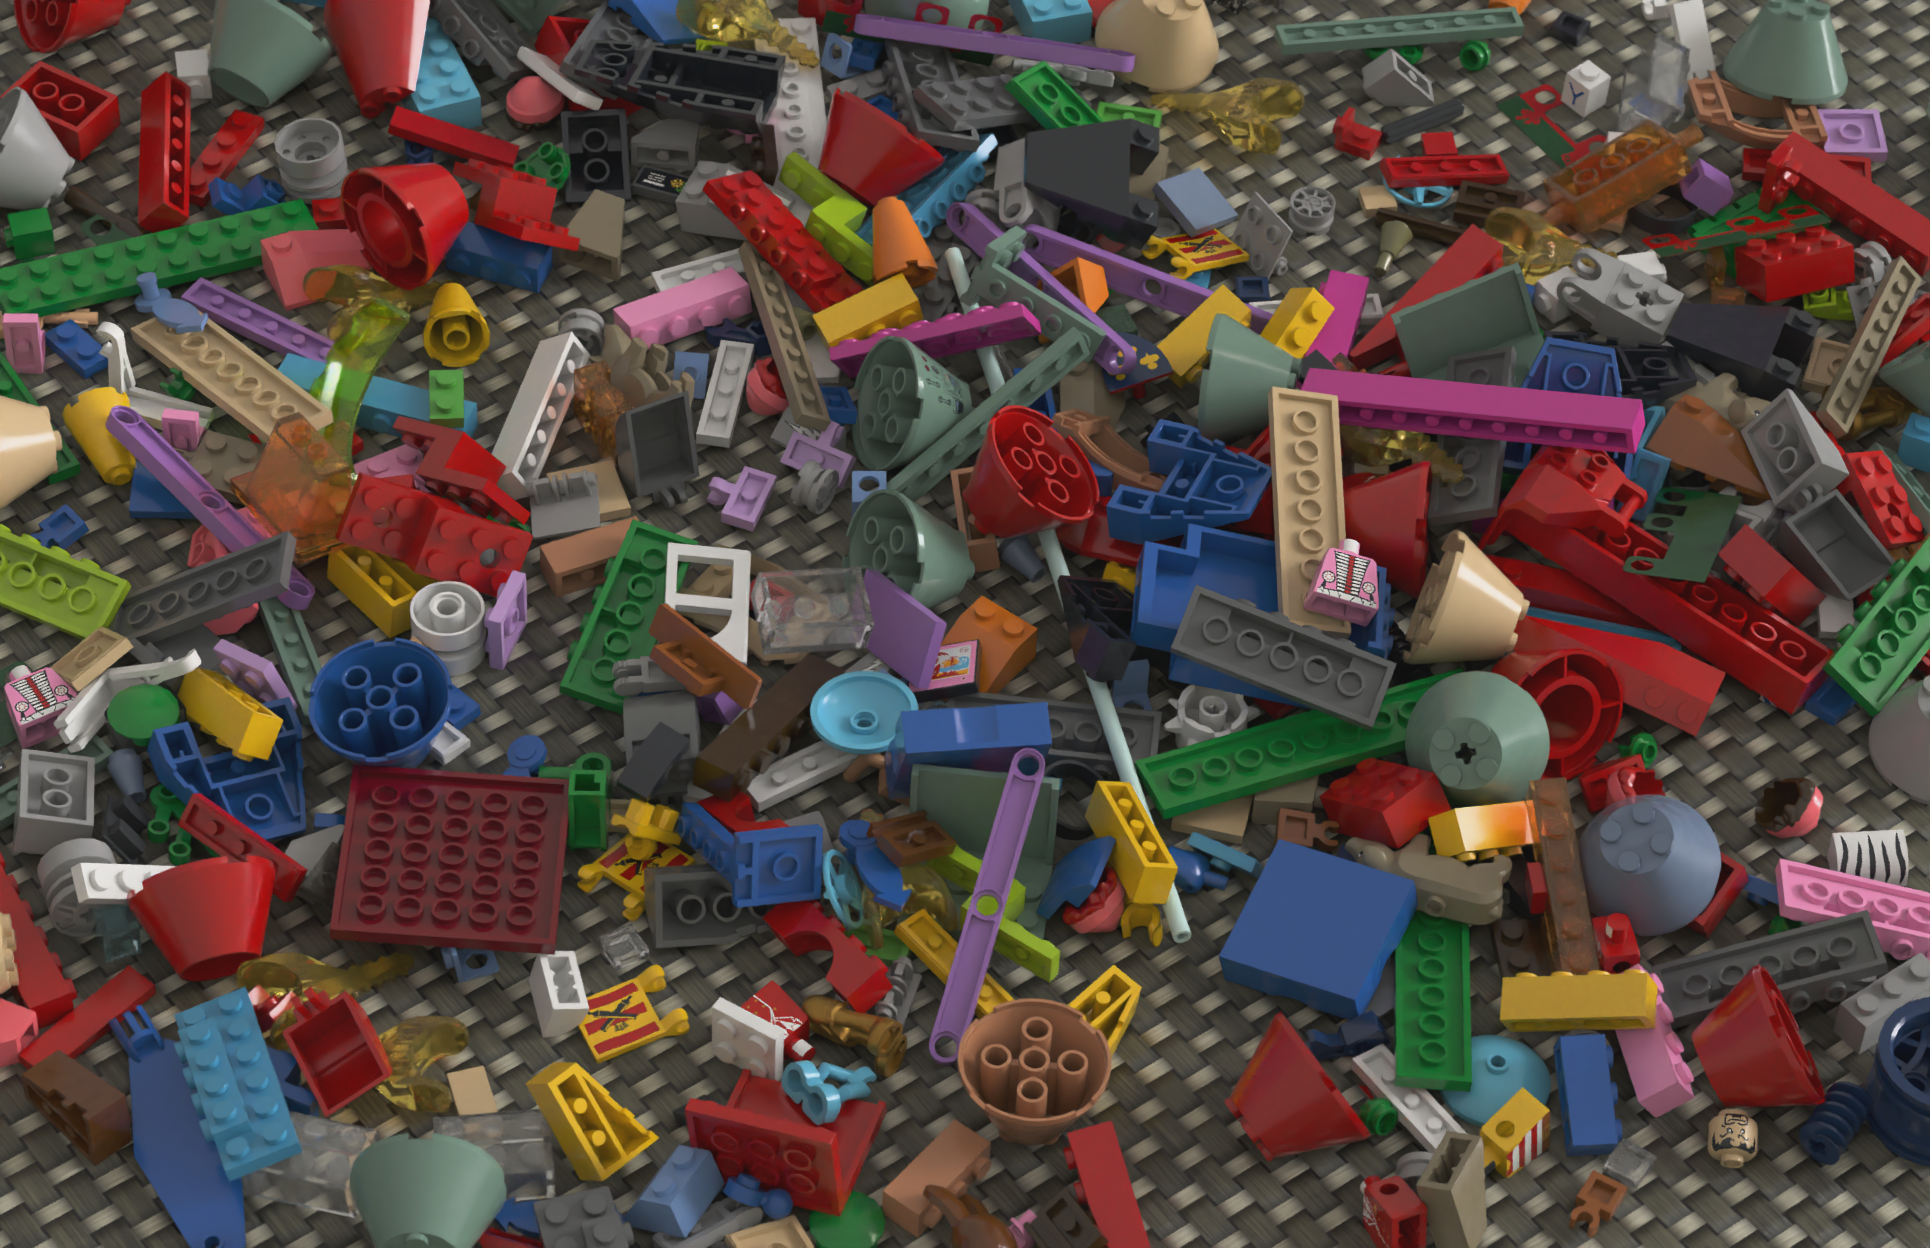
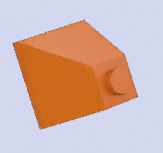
M1076 257L1050 272L1054 278L1094 313L1098 311L1109 296L1104 267ZM1039 279L1036 288L1043 291V283ZM1038 335L1039 343L1045 344L1050 341L1046 336Z

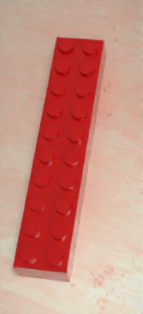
M1525 512L1515 517L1504 529L1517 540L1528 544L1542 553L1545 558L1556 562L1576 578L1587 582L1604 596L1618 602L1632 614L1646 620L1660 632L1686 646L1689 651L1705 658L1719 670L1728 673L1742 682L1748 689L1756 691L1773 702L1776 707L1787 711L1791 715L1811 697L1828 676V673L1822 667L1834 651L1709 572L1705 583L1625 572L1623 566L1628 557L1641 556L1664 559L1669 548L1668 545L1628 521V529L1624 535L1618 538L1610 536L1596 526L1578 529L1542 524ZM1639 560L1633 562L1631 567L1636 570L1646 571L1652 569L1654 565L1649 561Z

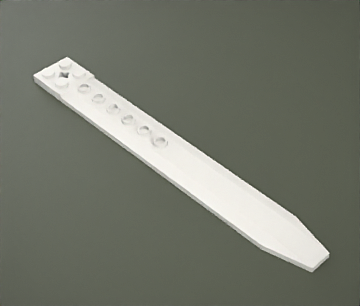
M815 18L753 20L755 51L786 56L777 104L767 122L769 125H774L779 168L773 187L795 198V204L790 212L805 227L810 212L814 207L780 182L778 178L786 156L794 151L816 169L819 166L827 122ZM783 43H790V45L784 46ZM783 279L791 305L815 314ZM816 332L811 339L804 343L818 384L838 383L841 369L830 361V354L819 337L818 332Z

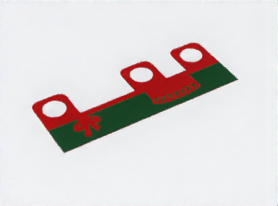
M829 0L821 31L884 44L886 38L854 32L856 15L864 14L860 13L863 0H856L852 5H843L837 0ZM925 2L917 6L914 21L926 22L922 18V12L932 8L940 11L942 14L941 21L933 24L947 25L950 14L947 7ZM982 14L971 16L968 29H975V24L980 20H989L995 25L994 32L1001 33L1003 26L1001 19ZM949 47L953 59L991 67L994 57L993 53Z
M1541 85L1496 105L1597 203H1599L1600 198L1615 202L1627 198L1630 187L1623 183L1622 178L1624 175L1634 173L1642 179L1647 178L1639 168H1626L1609 176L1597 164L1604 161L1603 155L1593 154L1589 150V145L1592 142L1600 141L1604 143L1606 140L1605 136L1595 135L1576 144L1543 112L1564 103L1561 101L1562 95L1550 85ZM1540 91H1549L1555 95L1556 100L1551 104H1542L1536 100L1535 96Z
M1798 205L1777 211L1786 218L1784 220L1765 223L1757 216H1746L1725 222V224L1733 229L1732 231L1681 241L1674 234L1666 233L1646 237L1641 241L1664 258L1830 223L1832 221L1809 205ZM1795 208L1807 210V212L1798 215L1786 213L1788 210ZM1743 219L1755 221L1753 224L1746 226L1734 224L1736 221ZM1657 237L1671 238L1670 241L1665 243L1650 242L1651 239Z

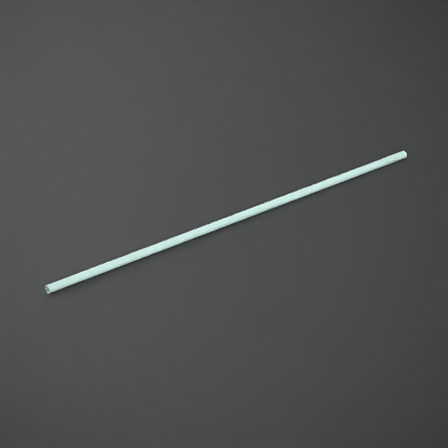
M952 247L946 250L945 258L960 299L961 295L968 290L971 281L960 249ZM960 301L964 315L979 307L978 302L969 307ZM993 346L976 349L992 395L1005 384ZM1055 529L1037 532L1062 605L1057 580L1060 575L1070 576ZM1084 670L1120 781L1130 782L1153 822L1107 683L1090 679ZM1173 882L1166 904H1162L1174 941L1183 943L1191 938V932Z

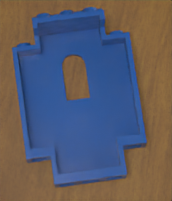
M1188 523L1180 548L1145 541L1136 568L1130 638L1139 646L1169 652L1196 585L1234 600L1238 598L1246 599L1254 603L1257 609L1267 613L1278 612L1275 541ZM1377 566L1378 611L1367 627L1351 623V635L1348 640L1355 643L1356 648L1387 660V656L1390 655L1394 637L1389 634V629H1391L1394 621L1395 608L1390 607L1391 584L1386 583L1387 568ZM1170 653L1168 680L1315 710Z

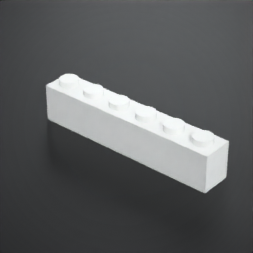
M572 331L539 342L493 449L492 455L507 466L496 485L514 500L528 497L526 483L532 482L533 478H539L585 369L588 357H590L588 351Z

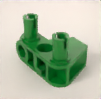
M591 752L576 759L575 763H572V767L539 766L540 778L569 780V821L566 845L570 847V851H577V848L601 849V851L607 852L613 794V760H609L607 756L601 753Z

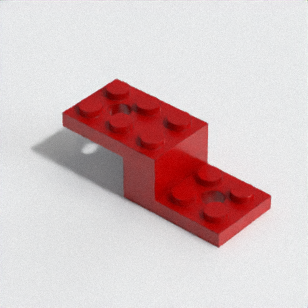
M470 158L467 164L455 162L453 175L483 184L474 219L475 224L521 240L573 251L578 250L580 238L569 235V228L550 222L557 189L547 186V179L533 176L511 167L498 164L494 166L487 162Z
M1817 411L1809 412L1837 447L1849 472V475L1833 490L1837 489L1851 507L1859 505L1872 533L1886 550L1915 547L1921 544L1925 539L1922 523L1914 515L1907 501L1906 491L1898 484L1892 472L1893 467L1889 458L1883 454L1882 450L1845 453L1830 430L1822 425L1820 419L1816 416Z
M398 416L393 428L403 435L401 440L406 445L424 452V459L415 474L426 482V489L449 500H458L486 519L488 516H491L504 525H509L510 522L525 525L531 513L496 485L507 467L463 431Z
M361 472L357 476L335 534V538L340 542L400 559L414 573L441 581L461 582L471 586L478 592L497 597L501 583L507 582L512 570L520 572L534 537L530 532L466 513L455 501ZM380 508H387L389 511L388 519L382 524H374L372 521L374 512ZM487 549H494L496 553L494 561L488 565L480 564L481 554Z

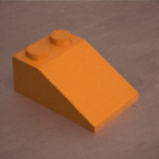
M981 596L960 615L941 642V645L979 639L982 647L979 692L997 694L1036 657L1038 628L986 597ZM946 698V699H941V700L945 701L946 703L948 702V698Z

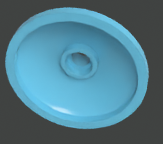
M855 671L829 680L816 692L811 702L810 718L816 734L831 747L852 754H875L886 751L890 741L896 736L895 727L901 711L918 710V704L910 688L899 679L881 672Z
M1479 1035L1471 1037L1472 1085L1470 1092L1439 1090L1442 1099L1453 1113L1473 1125L1482 1127L1522 1087L1546 1106L1550 1095L1551 1079L1544 1061L1524 1043L1505 1036Z

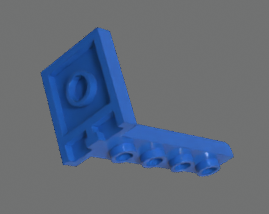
M682 803V815L677 819V829L680 837L732 884V903L737 908L821 899L823 828L818 824L734 832L733 836L698 803Z

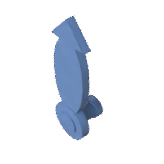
M154 272L143 273L136 278L137 284L142 291V294L135 299L136 309L139 312H153L155 318L160 323L175 328L177 333L203 331L208 321L207 312L200 315L192 304L184 300L172 298L167 289H158L157 277Z

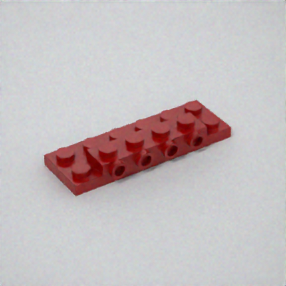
M752 170L707 180L702 191L815 314L864 291L845 272L842 265L836 262L823 248V245L807 231L802 222L785 207L781 199L774 195L762 182V179Z

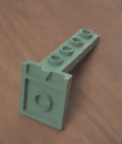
M1016 225L989 243L984 250L986 254L980 266L975 267L970 277L972 282L968 290L961 295L959 300L969 307L982 298L987 299L998 307L1007 302L1022 303L1040 321L1042 335L1054 342L1074 327L1082 333L1090 355L1084 361L1091 363L1106 332L1008 270L1012 261L1016 262L1023 253L1025 244L1022 241L1027 232Z

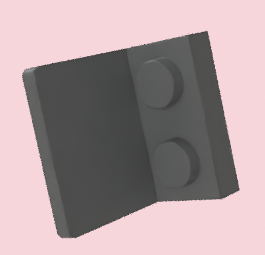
M201 624L191 630H185L167 637L163 641L155 642L154 644L148 642L145 646L133 637L130 640L133 648L128 652L142 665L163 662L169 656L175 661L185 657L189 651L195 648L202 661L198 667L217 671L221 661L213 648L221 639L204 624ZM185 674L161 683L171 687L177 695Z

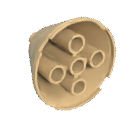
M1115 0L1103 10L1095 29L1096 47L1121 50L1136 55L1132 72L1110 71L1128 84L1133 81L1149 87L1148 91L1176 93L1191 89L1202 83L1211 74L1218 58V39L1204 0Z
M1 395L0 510L49 475L57 473L56 451H61L62 449L61 435L58 430L53 431L47 406H35Z
M1454 530L1441 547L1445 554L1440 565L1433 563L1410 620L1405 640L1411 642L1410 652L1404 650L1403 660L1411 665L1496 660L1500 656L1503 657L1505 652L1510 654L1518 638V634L1514 633L1517 621L1524 619L1529 608L1530 601L1523 599V594L1463 532Z

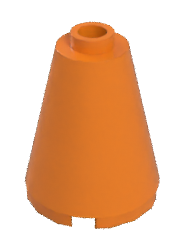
M886 197L879 200L878 205L873 208V283L876 285L902 272L913 290L933 281L936 278L935 272L938 273V266L905 202L897 200L896 197Z

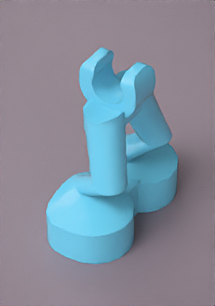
M805 1060L789 1063L783 1072L781 1082L784 1091L797 1104L802 1103L803 1112L815 1124L821 1125L833 1122L836 1119L842 1102L868 1097L871 1089L866 1083L869 1081L874 1082L877 1076L868 1067H861L853 1071L852 1069H845L823 1062L817 1070L812 1062ZM826 1078L839 1082L841 1087L836 1089L832 1084H824L823 1082Z

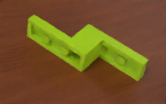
M795 151L786 156L778 180L814 207L810 212L805 228L823 245V248L835 260L868 286H874L873 247L854 233L861 227L867 208Z
M956 844L953 854L927 860V867L973 895L983 860L975 858ZM1014 878L993 949L1050 983L1059 972L1060 950L1055 948L1049 941L1038 938L1026 931L1019 923L1014 922L1024 911L1026 887ZM972 895L961 905L960 930L963 929ZM983 897L977 903V910L985 916L993 915L998 909V902L992 897Z

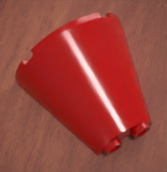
M327 0L323 10L324 27L360 107L361 115L369 120L386 110L385 102L396 103L415 92L430 0Z

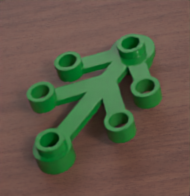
M161 784L154 787L150 793V804L156 815L155 819L149 822L147 830L148 839L158 844L164 843L169 839L170 817L175 816L180 820L186 808V805ZM180 826L176 841L170 844L168 851L169 862L177 866L187 864L191 856L190 844L192 835ZM198 840V842H199L214 858H215V857H221L219 854H217V853L214 852L212 849H210L208 846H206L205 844H203L201 841Z

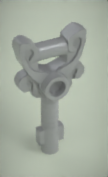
M1013 58L1011 70L1024 72L1042 61ZM1046 62L1068 85L1079 86L1080 81L1113 87L1114 73L1105 69Z

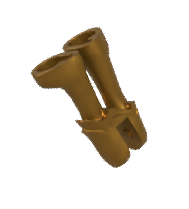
M1830 385L1824 388L1822 393V401ZM1892 387L1868 389L1848 433L1839 439H1856L1862 432L1881 425H1886L1885 427L1889 429L1898 427L1908 422L1912 412L1921 415L1922 411Z
M810 995L804 1000L801 1009L810 1020L809 1030L835 1043L848 1047H854L857 1044L866 1046L875 1055V1070L885 1077L893 1076L900 1068L907 1048V1036L901 1034L903 1030L901 1022L887 1017L850 1011L846 1008L848 1002L823 995Z

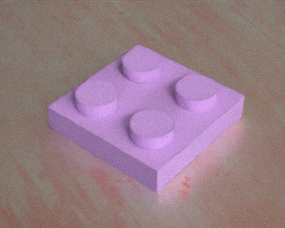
M1817 109L1828 135L1827 143L1822 149L1823 151L1831 155L1869 157L1871 162H1886L1888 150L1878 109Z
M512 570L507 582L501 583L497 592V602L494 608H488L484 619V627L488 628L485 651L489 652L490 667L502 671L528 621L526 574Z
M221 639L213 648L221 661L219 663L221 670L230 676L234 684L258 702L265 703L290 697L294 709L298 707L271 661L224 639Z

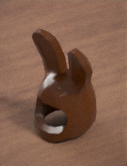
M931 1184L925 1186L923 1195L944 1213L951 1224L953 1231L949 1240L950 1248H1018L1017 1241L1008 1226L994 1215H990L980 1199L965 1193L958 1199L943 1186Z

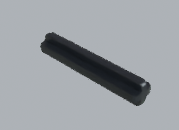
M1454 98L1384 125L1380 128L1381 132H1383L1382 139L1386 144H1390L1458 118L1464 114V105L1459 99Z

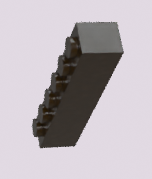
M808 653L753 704L752 708L747 709L696 756L692 784L727 802H730L740 792H745L753 779L759 774H764L778 756L782 757L796 739H801L805 735L807 729L812 725L810 707L814 695L826 682L845 674V669Z

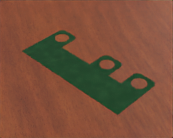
M1670 487L1661 488L1655 498L1658 503L1687 507L1683 517L1651 513L1647 515L1643 527L1646 529L1675 533L1664 559L1630 556L1627 558L1623 570L1628 573L1705 583L1742 497ZM1667 492H1680L1685 495V499L1669 501L1663 495ZM1655 518H1668L1673 521V525L1661 528L1652 525L1651 521ZM1644 560L1651 562L1654 567L1650 570L1640 571L1633 569L1631 564L1635 561Z

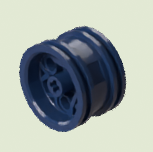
M1924 997L1908 1002L1896 1009L1885 1021L1875 1049L1874 1063L1867 1077L1864 1089L1871 1096L1874 1103L1866 1119L1874 1135L1889 1150L1903 1159L1929 1167L1930 997Z

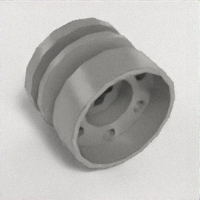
M309 117L285 125L277 133L274 141L285 194L291 200L302 199L305 204H312L311 200L340 196L342 183L349 174L341 130L333 122L323 118Z
M77 838L65 841L51 848L41 858L37 867L38 879L43 895L46 898L52 925L60 933L71 937H87L104 932L118 923L124 917L128 905L78 903L71 867L79 863L116 864L113 852L108 845L94 838Z

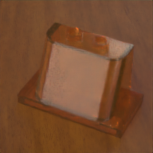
M300 412L280 418L273 427L254 471L230 478V489L272 537L289 531L297 539L293 561L298 565L353 546L340 542L335 538L351 495V467Z

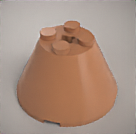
M1018 999L994 1006L993 1012L984 1016L979 1021L975 1019L970 1024L959 1045L958 1071L965 1090L999 1130L1001 1139L1023 1145H1051L1059 1139V1135L1087 1112L1103 1095L1110 1079L1111 1053L1107 1040L1099 1028L1095 1030L1092 1025L1083 1019V1013L1068 1005L1046 999Z

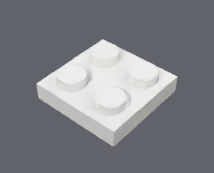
M722 997L712 1006V1053L725 1063H732L741 1069L751 1070V1075L780 1081L783 1075L784 1030Z

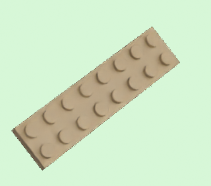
M155 317L131 328L132 339L170 369L173 367L182 371L185 381L275 450L287 447L292 442L308 434L315 433L334 422L332 411L209 318L203 331L177 333L175 328L163 325Z
M1272 386L1268 392L1278 613L1284 614L1290 619V622L1297 625L1317 627L1323 632V635L1330 638H1344L1348 640L1351 635V622L1303 609L1320 560L1328 548L1338 549L1339 542L1346 539L1338 396Z

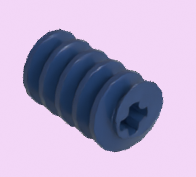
M1839 1081L1830 1086L1825 1094L1826 1101L1814 1109L1812 1115L1807 1119L1806 1124L1799 1132L1800 1144L1805 1152L1822 1164L1833 1165L1838 1162L1840 1154L1847 1149V1144L1854 1139V1134L1860 1130L1861 1124L1866 1121L1874 1105L1871 1096L1865 1089L1857 1084L1846 1081Z

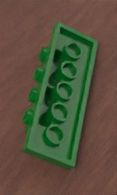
M634 519L632 520L616 559L610 557L603 575V577L607 578L604 586L597 585L591 602L592 605H595L592 613L586 612L582 619L579 632L583 634L580 641L573 640L567 656V660L570 663L560 684L559 693L623 715L624 699L630 697L615 693L614 682L618 678L613 676L612 667L618 661L650 656L653 646L657 645L658 642L657 639L649 634V628L658 606L664 604L668 542L698 545V541ZM678 561L676 593H679L692 562Z
M1930 534L1925 537L1908 559L1905 560L1903 557H1900L1888 568L1887 572L1891 577L1888 581L1882 579L1869 593L1873 600L1870 603L1868 601L1863 602L1853 612L1852 616L1856 619L1853 625L1847 623L1834 636L1838 644L1834 647L1832 656L1822 667L1872 717L1883 709L1930 648Z

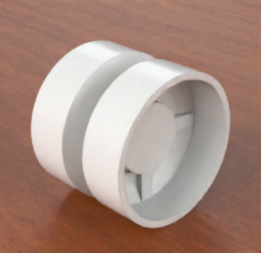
M456 581L436 582L422 588L413 597L410 604L411 637L415 636L428 649L433 651L445 664L450 676L467 673L482 662L486 654L485 605L479 592L467 584Z

